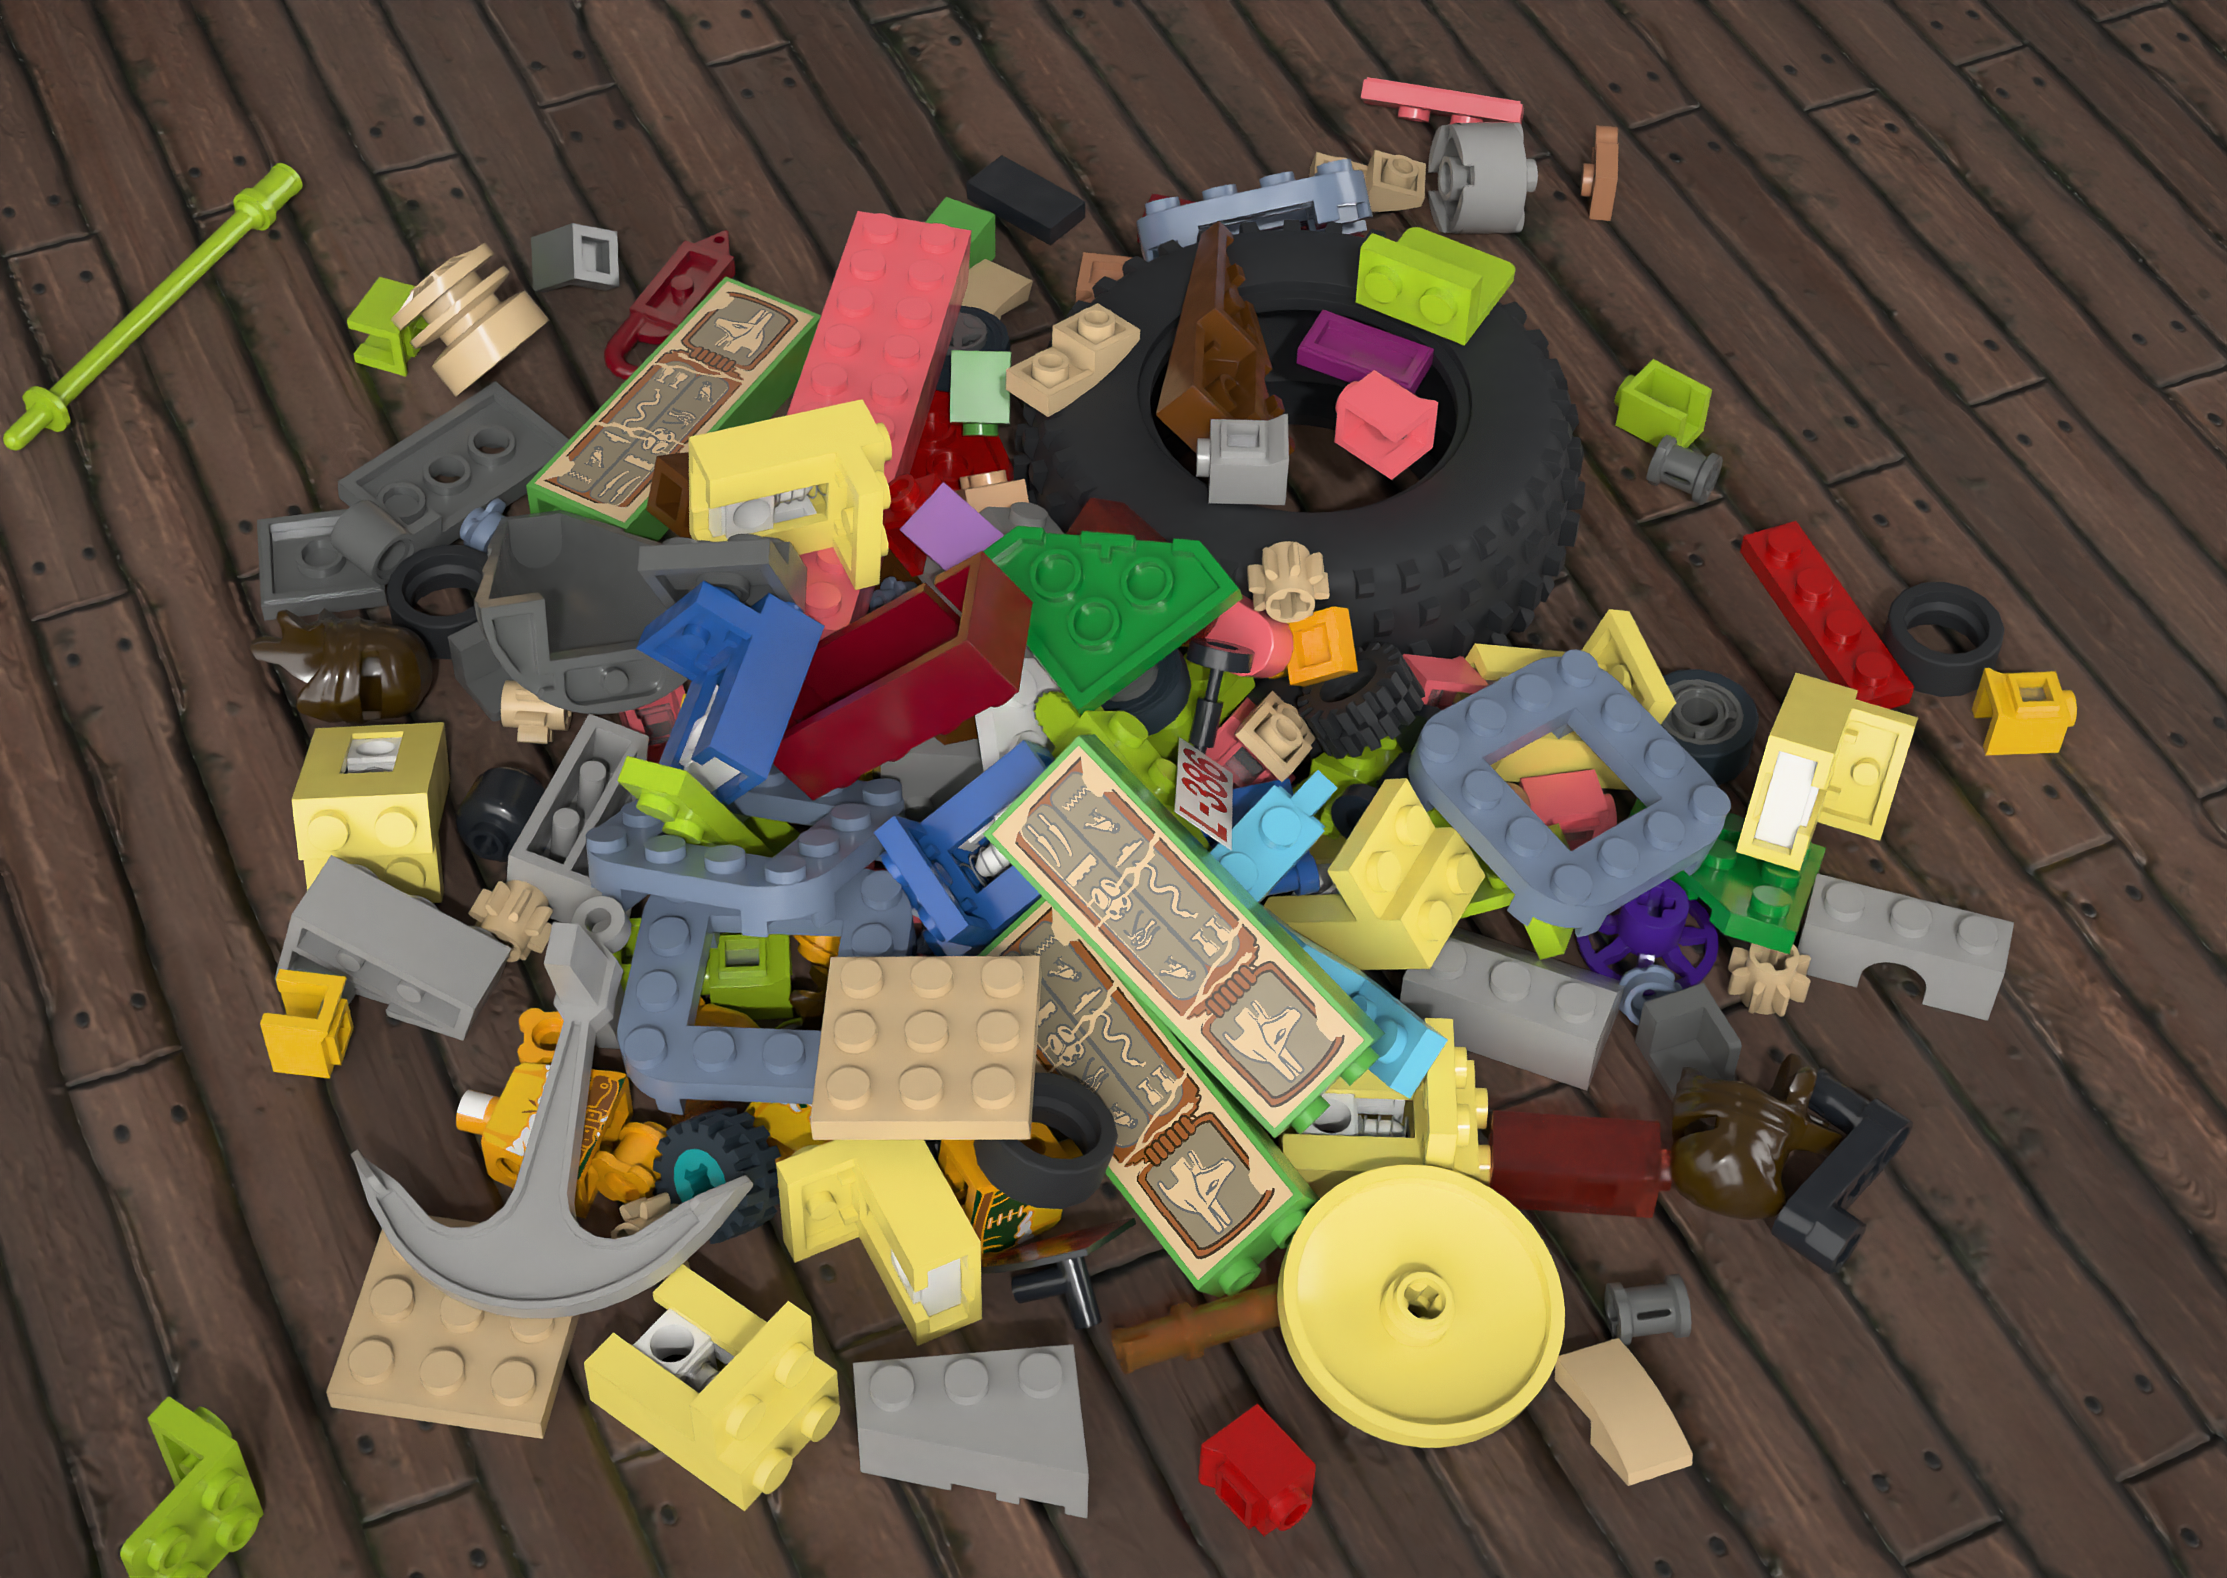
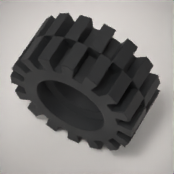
M1379 642L1370 643L1365 652L1361 646L1355 648L1358 672L1305 686L1302 689L1305 695L1298 697V712L1328 756L1333 754L1336 759H1344L1347 753H1349L1352 758L1362 755L1364 747L1367 746L1371 751L1382 747L1381 739L1389 736L1393 740L1401 734L1398 727L1401 724L1409 726L1416 718L1412 712L1422 709L1424 702L1421 698L1425 697V691L1398 648H1394L1391 643L1386 642L1382 647Z

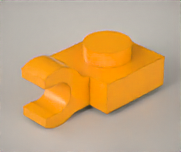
M1333 606L1313 612L1314 615L1308 616L1301 621L1287 623L1293 635L1294 649L1291 659L1283 671L1268 678L1277 679L1289 676L1290 685L1305 687L1358 672L1349 609Z

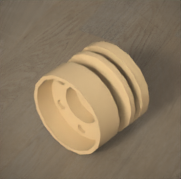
M486 243L456 257L453 256L410 291V295L402 308L391 318V321L399 331L405 329L421 316L429 324L411 340L410 344L415 350L426 346L438 338L445 343L446 349L435 360L431 369L455 397L476 382L549 321L548 317L526 291L519 292L503 302H500L494 295V292L510 273L505 266L496 270L485 280L479 277L476 271L494 255Z

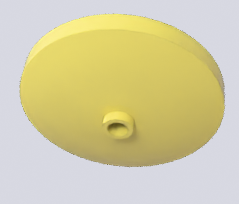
M1409 1164L1385 1166L1355 1175L1335 1186L1310 1209L1302 1220V1224L1299 1225L1287 1247L1278 1279L1277 1303L1282 1335L1288 1352L1307 1385L1324 1404L1349 1424L1382 1440L1400 1445L1420 1448L1458 1446L1479 1440L1503 1428L1515 1419L1540 1392L1551 1375L1562 1346L1565 1328L1563 1290L1552 1256L1540 1235L1525 1216L1496 1191L1473 1178L1440 1167ZM1410 1311L1416 1313L1418 1317L1414 1316Z

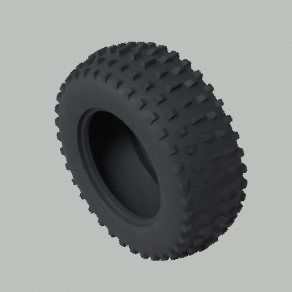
M1284 220L1283 230L1260 231L1255 221L1240 224L1239 234L1233 235L1234 241L1226 248L1230 264L1236 263L1243 268L1246 280L1238 287V292L1243 301L1247 300L1254 305L1272 366V370L1264 378L1269 397L1275 394L1282 399L1285 409L1283 414H1288V424L1336 430V402L1343 389L1350 384L1347 381L1297 364L1298 347L1322 310L1434 349L1432 365L1414 393L1419 398L1438 402L1433 448L1408 467L1420 481L1401 493L1371 505L1349 510L1316 513L1289 512L1254 504L1208 503V485L1197 479L1177 461L1192 449L1156 415L1201 234L1206 230L1199 231L1197 243L1181 247L1174 240L1160 244L1158 247L1159 257L1149 262L1137 255L1129 259L1122 267L1124 275L1122 278L1116 281L1104 276L1092 287L1095 299L1091 303L1078 300L1071 308L1067 318L1098 303L1139 328L1140 340L1127 356L1097 385L1053 415L1047 417L1026 402L1024 403L1023 416L1028 423L1017 425L1015 451L1026 454L1014 456V480L1025 479L1029 503L1044 508L1064 534L1081 535L1082 531L1134 535L1136 540L1173 543V538L1199 540L1237 585L1241 594L1253 600V593L1248 590L1247 566L1254 564L1262 565L1263 549L1265 547L1269 548L1279 542H1298L1308 549L1310 555L1318 552L1323 555L1324 572L1328 573L1329 599H1315L1313 612L1333 606L1348 608L1354 648L1361 646L1364 652L1370 643L1379 642L1382 647L1387 642L1393 644L1394 648L1397 647L1401 655L1411 654L1453 659L1458 656L1466 658L1475 643L1508 646L1506 638L1508 632H1524L1535 617L1533 610L1540 604V601L1546 603L1555 586L1552 576L1558 577L1565 564L1567 551L1564 546L1574 547L1577 538L1580 514L1570 510L1582 509L1585 482L1579 481L1578 477L1581 474L1584 450L1581 438L1572 436L1573 431L1579 424L1576 404H1571L1567 380L1557 359H1549V350L1547 349L1549 343L1540 329L1526 330L1523 326L1527 315L1517 302L1502 305L1498 301L1464 346L1355 302L1361 246L1371 233L1386 238L1384 231L1371 229L1366 238L1342 234L1343 223L1328 222L1325 231L1301 230L1299 220ZM1052 338L1048 343L1047 349L1052 347ZM1190 639L1177 648L1183 656L1188 652Z

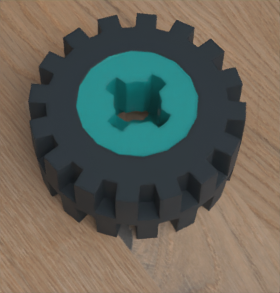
M726 1107L720 1110L718 1108L672 1126L666 1131L668 1136L660 1139L656 1149L662 1156L655 1158L653 1161V1171L661 1173V1180L655 1182L657 1194L669 1193L671 1204L680 1205L698 1194L744 1175L748 1176L753 1182L751 1190L709 1239L710 1244L724 1242L764 1225V1222L772 1219L777 1213L774 1206L780 1203L779 1188L777 1187V1167L775 1164V1159L781 1157L777 1145L769 1147L766 1140L770 1133L764 1125L754 1128L755 1117L747 1112L737 1115V1108Z

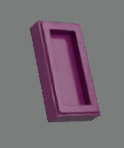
M1322 310L1298 347L1297 364L1349 383L1353 381L1359 382L1375 370L1414 394L1432 365L1434 349Z

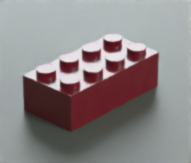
M983 551L935 577L934 586L962 613L961 617L925 582L819 641L773 762L811 800L814 801L836 788L843 789L849 787L868 771L887 761L895 762L900 760L912 748L938 734L946 735L951 733L963 721L990 707L995 708L1004 705L1019 692L1033 602Z

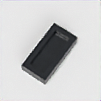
M1003 155L967 181L968 200L1050 246L1085 219L1086 201Z

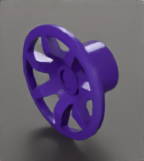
M1670 879L1663 881L1621 906L1618 915L1606 916L1598 931L1605 935L1619 934V936L1597 954L1592 948L1588 935L1576 936L1580 954L1593 972L1620 981L1623 976L1616 974L1607 965L1621 961L1630 952L1637 956L1636 968L1641 969L1653 965L1655 958L1662 957L1670 970L1683 977L1675 981L1681 985L1682 990L1698 985L1709 974L1715 964L1719 947L1718 933L1715 926L1709 921L1710 916L1706 909L1695 899L1689 900L1683 888ZM1688 913L1695 918L1700 928L1685 927ZM1678 944L1682 946L1705 944V956L1696 968L1682 954ZM1647 989L1643 992L1644 996L1655 994V991L1652 989Z

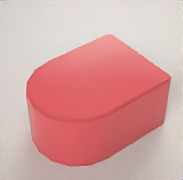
M1242 595L1243 599L1194 635V637L1225 641L1253 650L1255 654L1250 673L1230 672L1241 677L1267 678L1277 675L1289 663L1294 649L1293 635L1288 624L1274 620L1268 615L1266 610L1255 611L1253 600Z

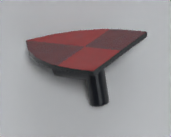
M1135 1217L1066 1233L990 1256L981 1260V1274L1001 1273L1057 1263L1056 1267L1014 1276L1011 1285L1015 1300L1022 1304L1065 1294L1075 1329L1095 1326L1102 1322L1084 1256L1091 1254L1136 1225Z

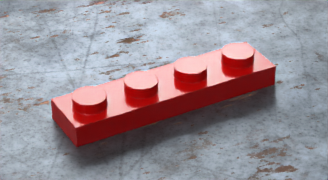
M1797 521L1744 535L1740 553L1831 683L1858 690L1856 700L1883 708L1892 709L1910 703L1914 685Z

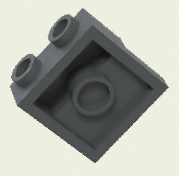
M736 534L729 537L727 541L720 542L696 541L690 538L676 537L665 540L663 545L639 546L638 572L666 609H669L701 582L706 581L713 586L731 591L739 598L741 603L748 607H751L770 593L784 602L795 603L805 614L807 567L790 542L754 534Z

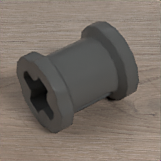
M1666 435L1659 443L1652 457L1646 480L1654 486H1658L1662 482L1692 494V501L1703 505L1716 484L1722 467L1723 457L1715 453L1710 454L1708 457L1677 445L1675 437Z
M1679 1273L1665 1275L1663 1283L1629 1288H1624L1620 1282L1606 1284L1604 1295L1605 1311L1612 1339L1619 1338L1626 1346L1630 1345L1632 1337L1671 1332L1675 1338L1689 1337L1692 1324L1691 1309L1687 1289Z

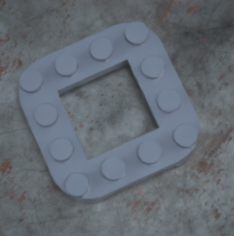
M1342 159L1317 166V173L1313 177L1295 180L1294 172H1282L1259 179L1261 188L1238 193L1236 184H1229L1202 191L1204 201L1181 206L1179 197H1169L1146 203V216L1136 221L1143 260L1149 262L1159 257V245L1170 240H1174L1181 247L1197 243L1199 231L1209 229L1217 221H1220L1233 235L1239 234L1241 223L1254 221L1260 231L1283 230L1284 220H1299L1300 227L1306 226V230L1325 231L1328 222L1343 223L1342 234L1355 235L1367 231L1365 219L1373 218L1364 173L1362 170H1353L1351 159Z
M1577 649L1565 652L1562 657H1547L1534 661L1432 716L1421 730L1408 763V774L1412 788L1426 812L1435 808L1515 894L1507 911L1526 926L1530 924L1534 917L1554 926L1575 928L1577 937L1586 936L1598 931L1608 914L1680 871L1684 870L1689 876L1695 873L1704 862L1721 833L1726 816L1731 809V801L1728 795L1718 788L1712 777L1620 682L1598 666L1597 661L1592 655ZM1575 731L1647 808L1570 851L1490 766L1550 732L1560 739Z
M772 764L765 781L726 806V808L742 823L753 816L812 826L807 831L801 833L795 841L773 858L747 854L739 846L721 845L711 848L688 844L682 837L667 835L662 831L664 823L660 819L649 816L636 808L638 801L636 799L625 804L620 812L599 827L590 829L586 833L589 880L591 888H596L602 892V896L615 899L621 904L625 912L651 894L740 910L742 935L768 937V926L772 922L796 918L812 920V924L820 928L836 919L835 892L874 860L882 862L879 855L886 850L874 834V831L894 815L905 818L902 784L893 779H875L868 782L857 780L849 787L843 789L836 788L813 801Z
M864 868L835 892L836 919L820 928L814 926L812 920L801 918L774 921L768 926L769 934L841 937L838 957L917 956V939L910 901L901 884L887 870L874 871ZM650 895L641 918L617 1028L618 1044L627 1076L630 1077L638 1089L656 1100L658 1110L672 1114L683 1115L687 1099L812 1104L821 1031L694 1026L710 948L718 947L721 932L742 933L740 910Z

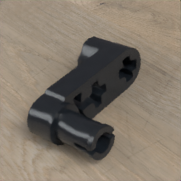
M1822 1068L1817 1072L1814 1091L1807 1108L1848 1136L1787 1201L1775 1220L1771 1234L1823 1271L1831 1274L1833 1272L1836 1273L1847 1262L1866 1231L1867 1225L1846 1210L1898 1153L1911 1132L1913 1122L1878 1098L1872 1102L1830 1075L1829 1071Z

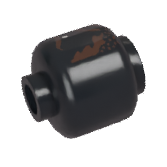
M497 767L483 772L473 783L456 814L457 830L464 843L481 858L497 862H508L510 851L544 794L545 789L532 773L521 768Z

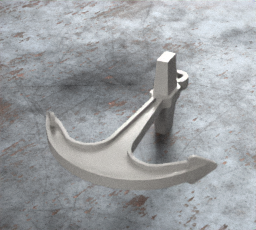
M606 896L592 897L584 901L575 910L572 923L553 922L544 966L556 991L553 1004L564 1022L516 1184L502 1209L489 1220L471 1227H447L432 1220L396 1180L364 1158L358 1149L350 1154L355 1161L368 1204L389 1242L412 1269L429 1284L449 1297L473 1308L503 1316L550 1319L584 1314L627 1300L652 1287L679 1268L714 1235L753 1187V1182L748 1176H741L685 1201L636 1234L617 1239L596 1237L581 1228L577 1222L574 1201L594 1046L596 1045L598 1048L620 1049L617 1028L625 995L620 983L623 969L612 954L621 950L628 942L631 935V922L621 904L613 898ZM601 920H611L606 930L598 933L592 932L593 927Z

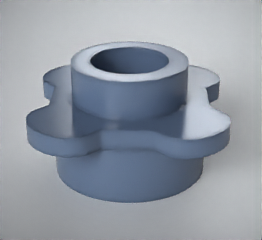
M497 498L489 503L486 510L479 507L468 514L460 528V538L464 540L465 546L482 551L488 555L487 547L501 518L505 517L502 515L506 507L505 502Z

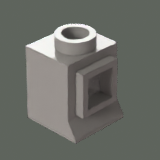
M1283 414L1269 421L1211 419L1210 438H1197L1196 477H1208V503L1285 505L1289 465L1288 414Z

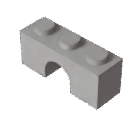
M1817 874L1797 949L1799 955H1809L1811 958L1806 975L1856 988L1862 971L1870 965L1890 962L1907 966L1921 975L1926 983L1923 1005L1988 1021L2005 974L2014 922Z

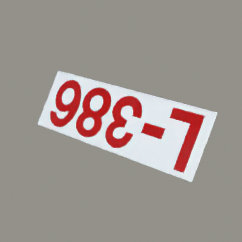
M1179 737L1174 812L1232 850L1233 774Z

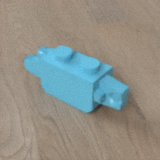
M1319 770L1293 796L1282 786L1277 787L1274 785L1232 829V850L1218 843L1210 852L1211 855L1260 903L1300 861L1325 831L1323 830L1325 826L1313 815L1327 802L1337 787Z

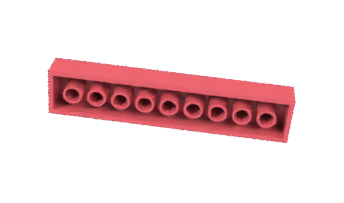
M857 211L787 415L863 399L875 423L882 422L890 436L892 458L884 463V475L889 483L894 478L904 474L910 475L968 286L972 231L949 227L941 223L931 224L896 218L882 213L873 214ZM833 547L799 555L807 567L805 614L825 626L820 640L867 615L875 586L855 590ZM884 556L881 557V566L884 560Z

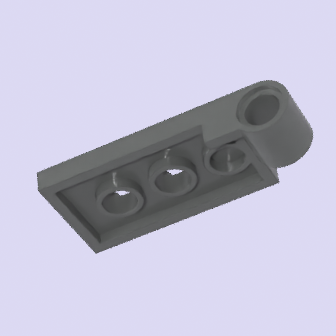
M495 381L339 480V498L350 508L336 522L331 534V544L374 582L380 585L388 584L390 575L404 559L422 549L443 544L449 545L459 539L461 525L468 514L474 509L481 507L486 510L489 503L497 498L505 502L507 507L527 494L526 485L569 439ZM485 446L488 448L503 447L505 450L497 454H486L478 449ZM437 475L461 477V479L453 483H441L433 478Z

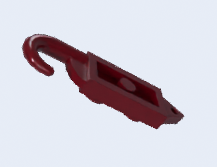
M727 230L696 243L685 240L629 308L630 315L607 342L604 350L605 365L613 375L627 380L640 367L629 364L625 360L626 355L638 341L661 345L725 277L732 279L735 275L734 256L730 255L729 234Z

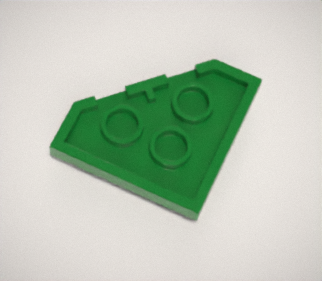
M1016 526L983 551L1033 602L1026 647L1080 716L1085 710L1095 711L1243 599L1240 589L1199 540L1173 538V543L1136 540L1134 535L1082 531L1081 535L1046 533L1044 528Z
M1639 798L1628 818L1647 808ZM1728 813L1721 833L1700 868L1690 876L1682 870L1668 879L1680 885L1686 892L1689 900L1701 898L1712 909L1709 921L1724 935L1790 955L1812 893L1816 875L1820 871L1826 847L1813 844L1810 841L1800 871L1738 853L1736 849L1745 819L1736 814Z

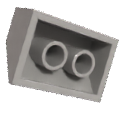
M1455 927L1430 969H1407L1403 977L1400 1002L1424 1021L1425 1018L1453 1019L1454 1046L1466 1047L1467 1051L1587 1091L1618 1014L1625 986L1619 985V980L1552 958L1540 960L1537 953Z

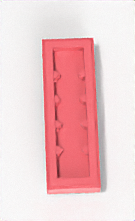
M1370 77L1363 81L1361 93L1363 102L1370 105L1399 109L1397 117L1401 119L1428 123L1430 114L1451 117L1450 124L1519 122L1522 125L1524 107L1521 101Z

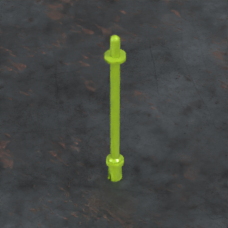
M277 163L253 188L242 189L233 200L235 213L52 388L47 390L39 386L29 387L22 396L27 411L4 433L3 443L10 450L18 451L23 449L44 428L55 432L64 431L71 422L66 407L250 229L263 231L275 222L276 212L303 188L301 178L297 172L284 163Z

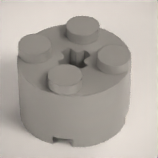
M1519 122L1453 123L1442 125L1437 129L1430 149L1428 173H1438V191H1428L1431 214L1440 232L1492 234L1520 233L1522 231L1526 192L1535 191L1538 171L1535 160L1526 159L1523 144V128Z

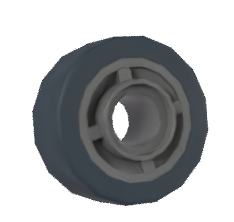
M1692 669L1677 670L1664 675L1663 678L1676 704L1661 726L1712 777L1717 786L1735 779L1748 765L1759 722L1754 700L1741 685L1722 674Z

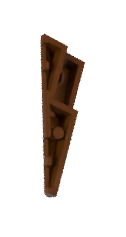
M1217 221L1201 234L1156 415L1196 454L1197 438H1210L1211 419L1269 421L1281 416L1285 412L1282 399L1275 394L1269 397L1264 378L1272 370L1271 362L1254 305L1247 300L1243 301L1238 292V287L1246 278L1243 268L1236 263L1231 265L1226 248L1234 241L1233 234L1220 221ZM1288 436L1290 455L1295 451V443Z

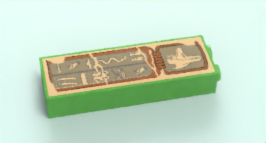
M725 277L526 485L530 514L563 510L622 528L626 533L658 542L669 528L646 511L656 457L659 455L689 452V437L769 420L797 387L821 315L772 296L755 287H750Z
M1095 734L1079 735L983 833L996 849L1274 1138L1282 1134L1290 1126L1301 1135L1331 1106L1322 1095L1340 1077L1351 1086L1380 1058L1371 1048L1385 1034L1379 1026Z
M1042 896L978 956H1040L1042 979L1035 1073H1053L1077 1081L1100 1097L1112 1113L1118 1133L1114 1153L1105 1172L1197 1291L1219 1298L1225 1294L1228 1296L1235 1295L1248 1287L1261 1272L1258 1264L1278 1246L1280 1249L1288 1247L1299 1225L1303 1223L1302 1220L1320 1198L1251 1113Z

